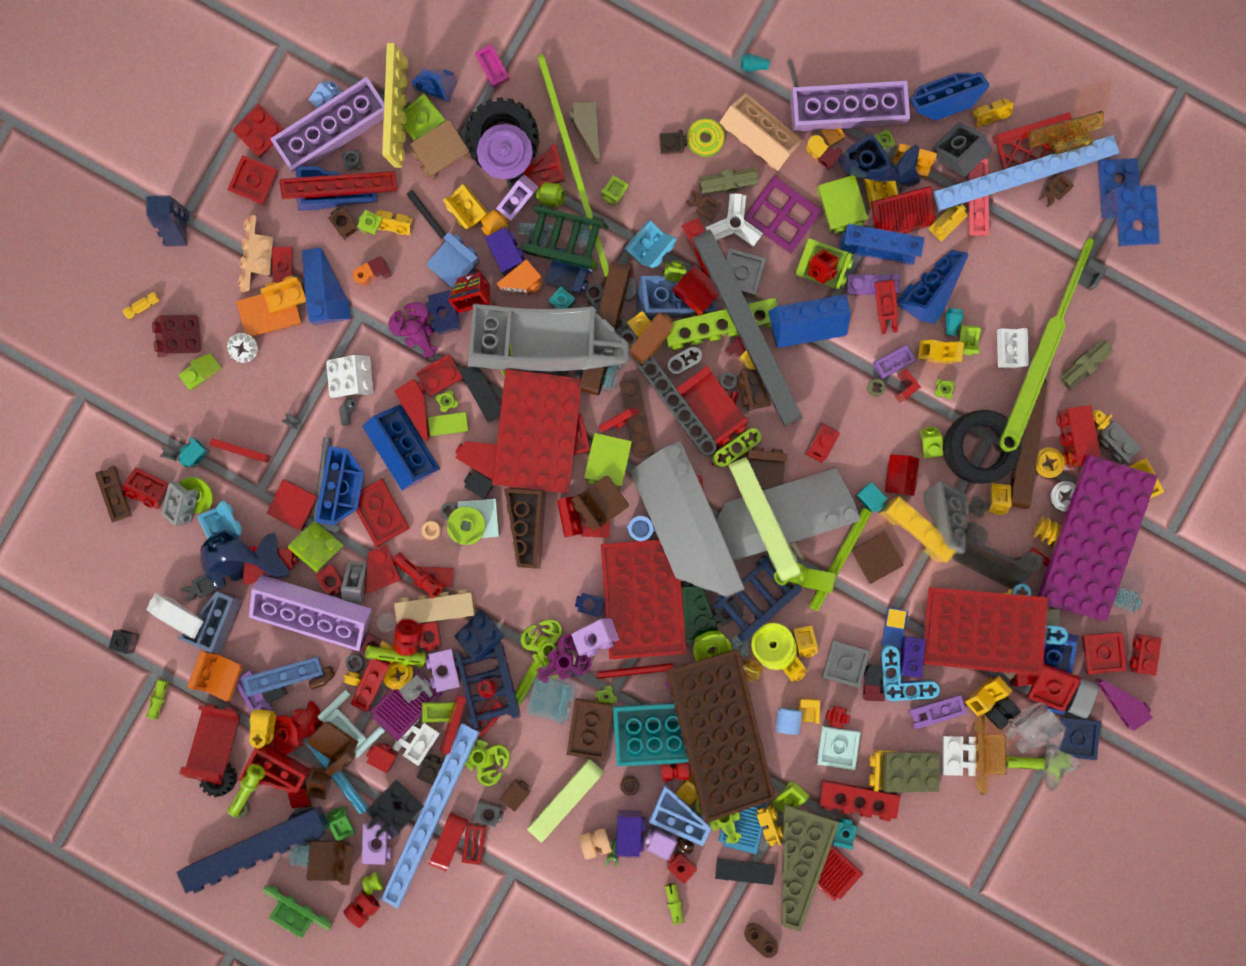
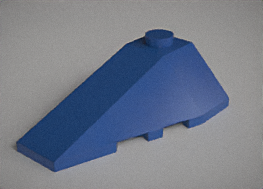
M1061 632L1056 634L1048 633L1046 640L1050 641L1051 636L1056 637V641H1060L1065 635L1061 634ZM1068 634L1067 641L1062 645L1045 643L1043 663L1072 674L1078 635ZM1044 705L1045 711L1065 715V711L1063 712Z

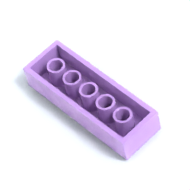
M365 77L270 140L289 169L296 176V167L314 165L384 120V102L368 77Z
M907 81L793 87L790 93L792 132L906 125L910 119Z
M260 575L252 588L249 618L360 651L367 637L372 609Z

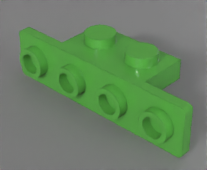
M265 885L263 893L278 901V904L269 916V920L301 939L312 922L330 931L332 925L328 918L322 915L320 917L313 914L314 911L308 906L304 905L301 907L296 904L297 900L289 895L285 897L280 894L281 891L272 885L270 887Z

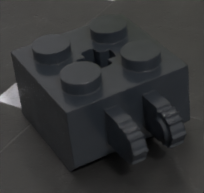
M396 779L365 811L373 819L366 828L368 830L372 829L377 823L381 829L374 836L378 839L386 832L393 839L424 806Z

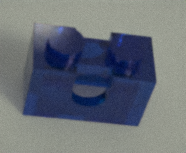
M450 290L428 295L429 301L426 302L428 312H432L434 318L430 320L432 329L438 335L461 330L457 312L448 301L451 294ZM446 309L447 315L439 318L438 311Z

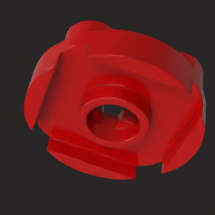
M280 715L276 717L274 739L269 743V746L272 749L278 750L279 752L277 753L279 754L294 752L303 744V738L296 733L299 725L295 722L294 716Z

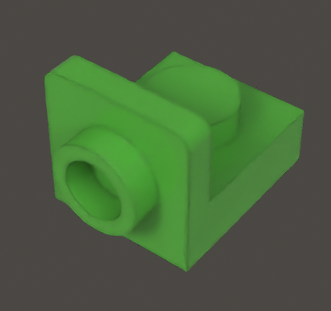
M346 806L334 808L331 812H328V823L337 841L355 834V829L347 815Z

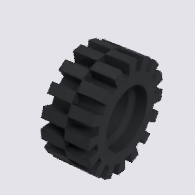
M230 763L227 764L224 774L225 782L222 786L201 781V784H199L200 788L203 787L204 790L202 791L204 793L207 792L208 796H224L235 787L234 784L237 782L235 780V777H237V773H234L235 768H231Z

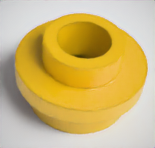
M352 671L343 675L345 678L344 683L353 686H359L362 678L359 677V673Z

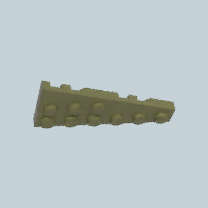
M784 804L781 924L784 927L801 932L839 822L838 820Z

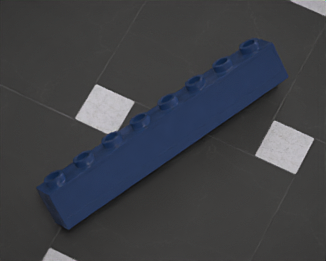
M321 805L185 866L176 873L185 893L193 891L195 894L205 889L204 885L208 883L211 886L221 882V878L226 875L228 878L235 876L241 868L248 870L256 866V862L261 859L262 862L272 859L274 853L279 852L283 854L291 850L290 846L297 844V847L308 842L307 838L314 836L316 839L326 834L325 830L330 825Z

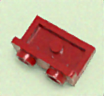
M575 496L561 498L557 501L564 537L583 534L579 512L573 506L574 502L572 499Z

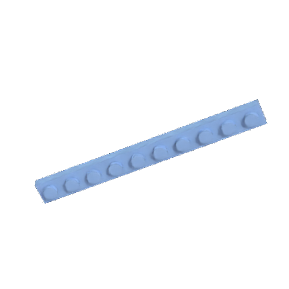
M1114 135L935 191L933 195L938 210L941 211L1119 154Z
M461 723L451 752L447 754L381 898V900L395 908H399L404 900L479 736V730L465 723Z

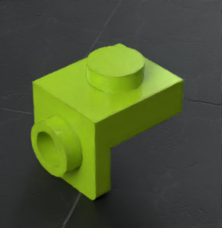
M612 175L606 187L601 191L602 199L610 205L613 203L618 205L629 184Z
M365 210L358 219L357 227L367 235L368 233L375 235L382 222V217Z
M666 262L662 277L672 282H679L687 270L681 262Z
M960 325L958 342L964 343V355L979 354L980 326Z
M927 427L919 430V435L922 438L923 458L943 456L942 434L937 427Z

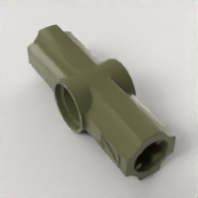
M756 167L738 171L734 169L724 170L716 175L699 178L702 195L720 191L723 193L734 192L739 188L754 186L759 183Z
M1100 340L1088 352L1078 357L1073 362L1074 365L1059 377L1061 383L1069 390L1073 389L1082 379L1097 370L1099 364L1114 351L1112 346L1105 340Z

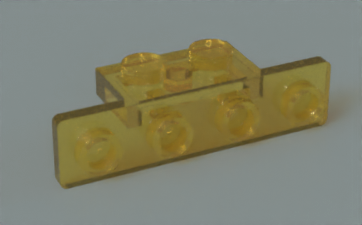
M1099 111L1031 130L1029 132V146L1032 148L1049 143L1057 155L1092 145L1093 138L1089 131L1103 127L1104 112Z
M981 715L975 721V731L978 732L976 750L979 751L976 768L980 771V778L977 779V789L980 790V795H986L988 793V774H1007L1006 735H987L986 716Z

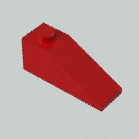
M412 379L394 390L422 438L428 441L430 437L426 396L423 393L426 390L420 381L416 382Z

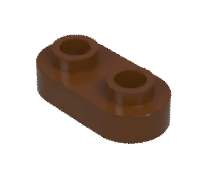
M751 923L746 926L744 935L747 942L766 958L774 957L778 952L776 940L759 924ZM757 932L758 936L753 938L751 934ZM767 945L772 946L770 951L765 950Z

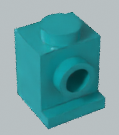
M191 437L189 439L191 443L183 446L180 450L181 454L178 456L179 463L186 468H195L210 452L197 438Z
M842 818V820H838L839 825L832 844L853 850L857 826L853 823V820ZM845 830L849 831L847 837L842 836V833Z

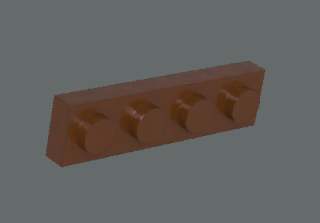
M639 380L621 382L620 388L625 410L637 407L639 414L627 420L635 458L654 454Z

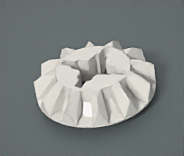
M236 333L227 342V351L230 354V358L235 359L237 362L247 363L253 360L257 354L258 347L256 341L246 333ZM244 342L243 345L246 351H243L240 354V349L237 348V346H240Z
M1063 481L1053 487L1050 493L1051 503L1056 509L1067 512L1070 501H1062L1063 496L1060 492H1069L1068 497L1071 500L1076 484Z

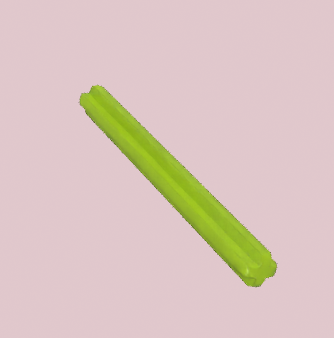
M866 508L861 509L859 513L860 521L853 524L827 571L836 574V578L872 514ZM817 590L809 607L818 611L829 592Z

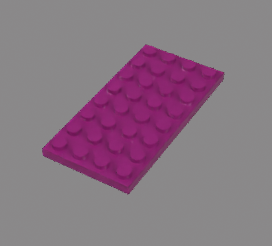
M1086 454L1037 597H1048V606L1107 622L1158 478L1157 475Z

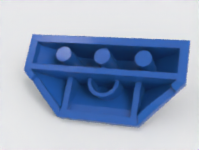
M976 72L975 74L954 73L920 86L914 95L910 97V102L917 113L933 120H939L972 108L989 88V82L982 72Z
M334 446L328 447L315 522L335 525L358 509L364 471L348 449Z

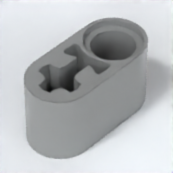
M690 347L670 358L667 365L669 373L680 375L700 363L702 353L698 348ZM691 352L693 355H698L696 361L690 359L686 363L688 366H685L684 360L689 358ZM678 361L681 363L682 368L675 371L671 368V363Z
M1080 678L1081 681L1069 701L1066 711L1086 719L1098 694L1099 685Z

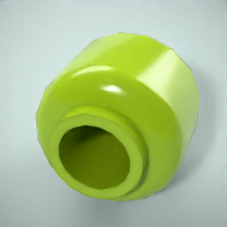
M544 182L537 189L536 198L539 199L540 204L551 208H558L561 204H564L566 192L561 184Z

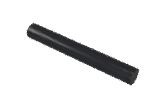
M410 190L407 196L437 235L443 239L446 232L415 192Z

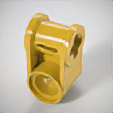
M254 709L252 711L249 741L254 748H261L273 741L276 721L274 711Z

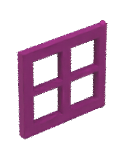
M775 175L745 214L744 220L792 254L823 210L779 180ZM775 187L790 197L781 210L766 200ZM796 202L811 212L803 225L788 216ZM762 204L777 214L769 227L754 218ZM783 220H786L799 230L790 243L775 233Z

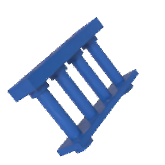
M847 224L846 232L841 233L839 249L854 255L913 265L915 257H922L925 237Z

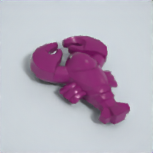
M421 302L409 303L404 309L413 308L414 311H408L407 313L411 316L419 317V319H408L405 328H403L404 315L401 316L399 321L397 320L398 316L402 313L399 310L390 317L388 322L389 330L396 336H408L409 338L405 339L404 342L410 348L417 343L424 350L422 356L424 358H431L438 349L437 346H431L428 337L434 334L432 324L429 323L426 327L424 326L429 317V310Z
M565 634L559 638L557 642L558 654L556 653L557 650L553 649L548 654L551 662L548 663L545 669L539 667L536 670L538 672L536 674L537 678L543 681V683L548 682L549 676L557 674L562 680L571 677V674L567 671L582 676L591 668V658L587 655H583L582 661L581 656L578 654L575 665H573V655L565 651V649L577 650L573 646L574 640L571 634Z

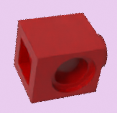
M330 565L314 575L326 595H336L341 592L343 578L335 565ZM330 576L336 579L333 587L327 583V579Z
M439 622L420 624V648L426 647V651L438 649L437 645L442 644ZM427 631L434 633L435 638L431 642L425 638Z

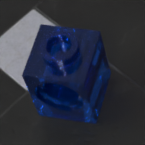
M582 592L581 596L577 595L575 607H578L577 612L600 617L605 598ZM586 599L594 601L595 606L593 609L587 610L584 607Z

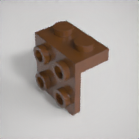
M752 447V450L747 451V459L762 491L783 485L784 468L788 454L783 453L781 449H772L771 452H764V448Z
M609 476L603 477L572 499L574 508L584 516L586 525L593 529V531L605 525L629 506Z
M330 721L324 722L306 741L308 745L330 759L324 772L329 777L336 772L339 773L347 762L350 763L356 756L355 749L359 742Z

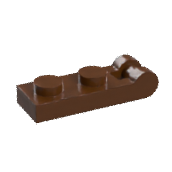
M112 466L106 471L96 472L95 475L111 522L131 517L132 514L119 479L117 468ZM110 477L112 482L106 483V478Z

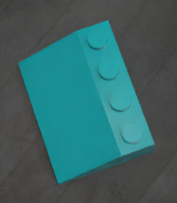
M674 702L613 705L617 767L688 762Z

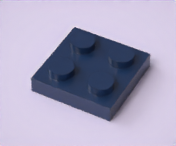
M480 610L454 637L473 661L478 663L505 635L483 610Z
M1060 717L1056 755L1060 757L1097 760L1100 721Z

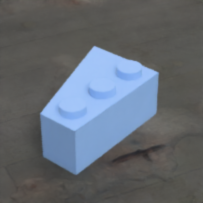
M664 783L649 817V823L704 846L711 826L709 823L703 822V818Z

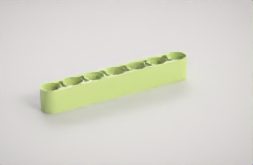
M747 457L728 464L781 581L800 574L795 559Z

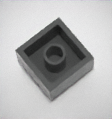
M958 122L932 147L934 153H937L936 158L940 164L963 177L992 151L986 135L961 122Z

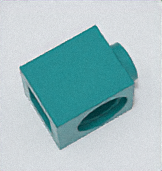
M560 287L548 302L554 309H569L576 303V300L563 287Z
M872 482L868 483L855 495L871 512H879L886 505L884 502L887 498Z

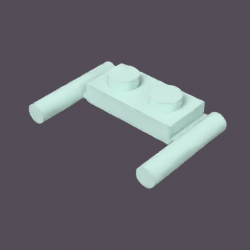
M345 689L318 718L322 722L330 721L359 741L355 749V757L358 758L385 730L379 726L367 739L365 738L366 736L338 709L351 695Z

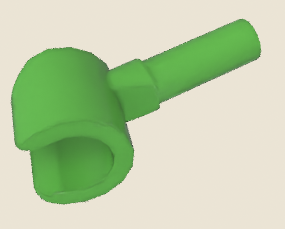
M616 838L612 840V852L606 859L607 866L611 859L615 860V867L618 864Z

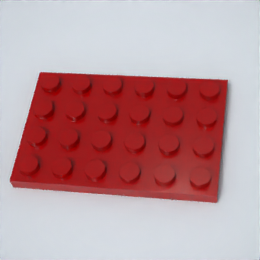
M505 369L492 485L569 494L581 395L580 378Z
M660 540L601 544L606 619H612L619 640L613 643L614 646L608 648L609 660L687 654L681 580L675 578Z
M928 587L924 635L926 641L923 664L1042 676L1048 597Z

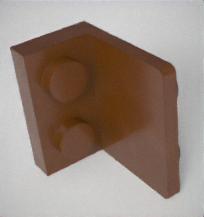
M746 369L741 370L737 383L739 389L742 388L743 390L741 396L743 407H746L747 411L769 407L768 394L757 371L746 372Z
M310 841L306 879L308 881H338L341 885H350L354 846L349 841Z

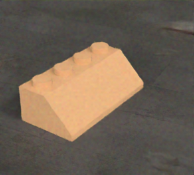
M746 93L729 107L719 122L727 131L733 133L741 143L750 147L756 155L761 156L776 170H779L804 142L803 139Z

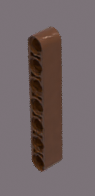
M612 262L598 315L603 320L605 319L615 329L616 333L632 266ZM608 366L584 369L580 383L581 391L599 396Z
M1046 379L1043 382L1021 437L1022 450L1020 451L1019 462L1011 473V507L1029 509L1031 505L1047 387Z

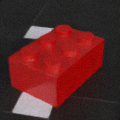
M1086 405L1057 412L1056 423L1061 430L1059 439L1060 444L1064 447L1065 453H1063L1067 468L1083 466L1086 454L1101 458L1092 406Z

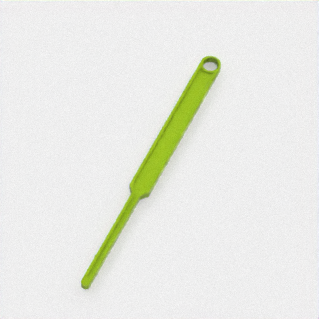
M537 55L586 217L592 219V211L544 55ZM598 234L595 247L604 276L607 277L609 267Z
M1092 238L1085 241L1056 315L1048 320L1000 439V446L1004 451H1013L1019 445L1066 327L1063 318L1093 246L1094 240ZM1005 437H1011L1014 440L1013 448L1005 446Z

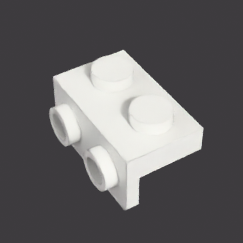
M1027 328L997 329L998 368H1020L1029 365Z

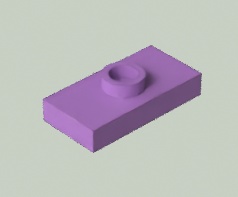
M906 344L874 361L873 365L881 379L912 364L916 359Z

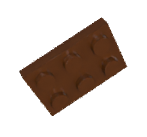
M575 698L567 755L605 761L613 704Z

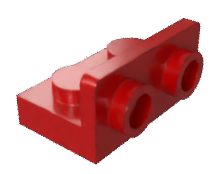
M135 467L124 482L123 488L128 498L132 500L137 499L148 508L154 507L159 509L160 501L166 494L169 483Z
M1136 634L1132 643L1134 653L1129 663L1131 672L1156 676L1162 638Z

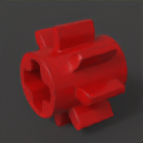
M834 705L832 710L828 709L826 718L830 720L829 725L843 728L844 724L849 725L851 716L847 714L848 709Z

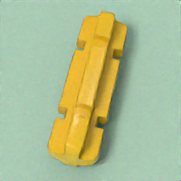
M155 292L147 295V298L143 297L133 303L132 307L128 306L123 310L125 317L131 319L136 316V313L139 314L151 307V304L155 305L160 301L159 297Z

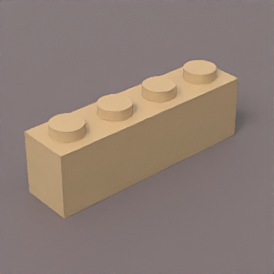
M468 589L457 590L455 595H449V592H442L434 599H431L428 594L418 596V600H411V597L399 598V602L394 603L396 621L412 619L418 623L474 616L476 612L473 592L468 593Z

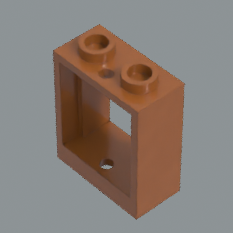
M658 313L629 348V354L644 366L674 329L673 320L666 314L662 316Z

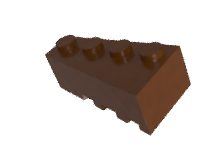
M504 489L517 567L541 569L546 492Z

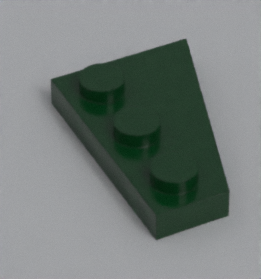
M695 585L681 586L686 644L694 643L696 637L709 631H718V627L703 588Z

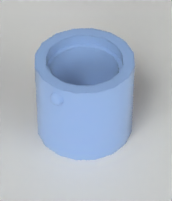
M644 516L633 518L629 525H627L630 536L637 541L648 539L652 532L655 531L651 520Z
M779 707L775 731L800 735L803 711Z

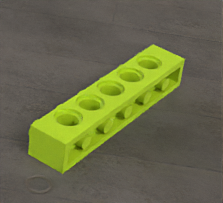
M776 298L748 304L753 317L756 312H761L764 315V320L762 321L755 319L758 327L772 328L768 311L777 307ZM724 309L673 321L674 329L666 341L668 348L678 350L684 348L685 344L691 343L692 346L702 344V340L710 339V342L720 340L721 336L724 335L734 337L739 334L727 310ZM720 320L725 321L727 328L724 330L719 329L717 322ZM706 325L709 332L702 334L699 332L698 327ZM682 329H687L690 332V336L682 338L679 332Z

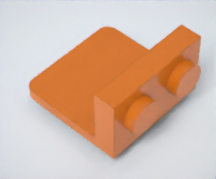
M200 650L187 687L192 690L206 691L224 701H230L241 674L242 665L220 654Z

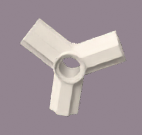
M736 193L729 195L727 218L705 228L706 231L709 229L712 231L716 241L735 234L751 247H754L763 235L761 231L744 220L746 196ZM737 220L740 226L734 228L730 225V221Z

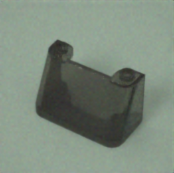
M967 522V528L964 529L966 535L965 551L962 554L956 551L951 557L954 561L1008 588H1015L1017 585L1022 584L1040 567L1044 559L1043 556L1034 552L1023 553L1019 558H1009L985 546L988 533L983 526L975 522Z

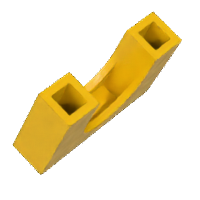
M900 497L891 498L879 512L890 523L901 526L925 546L923 551L936 562L947 563L956 551L947 546L939 530Z

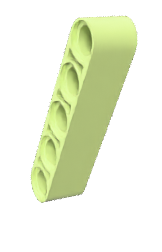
M588 759L530 824L527 830L542 843L596 783L604 771L591 759Z

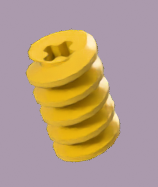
M1043 515L1034 528L1033 538L1041 535V542L1047 538V545L1055 542V547L1062 525L1058 526L1056 521L1051 522L1050 518L1044 519Z

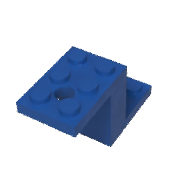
M1138 158L1099 160L1098 177L1101 218H1117L1118 247L1158 245L1160 243L1156 185L1140 186ZM1115 174H1120L1123 177V183L1120 184L1115 181ZM1134 221L1142 223V230L1138 231L1134 228Z

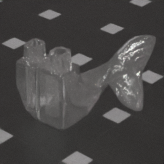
M1035 703L1021 709V713L1016 718L1009 720L1010 724L1006 726L1003 732L1010 740L1018 734L1022 737L1015 744L1022 754L1031 748L1035 750L1047 745L1044 780L1047 788L1054 790L1064 773L1081 767V764L1075 757L1059 751L1066 732L1064 725L1044 703Z

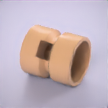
M605 827L595 830L594 834L588 832L579 835L586 860L597 857L598 853L604 855L612 852Z

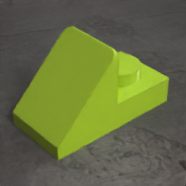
M208 353L190 362L191 366L181 372L179 377L187 388L192 391L220 371L222 367L214 356Z
M790 781L777 794L776 800L771 801V804L783 814L784 804L798 807L808 799L809 795L796 783Z

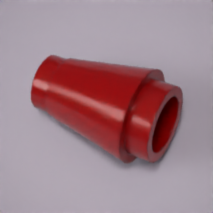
M483 679L478 684V693L482 697L491 698L495 695L497 685L492 679ZM487 684L488 690L484 691L482 687Z

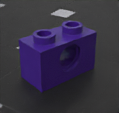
M903 636L900 652V674L902 676L922 678L926 639Z

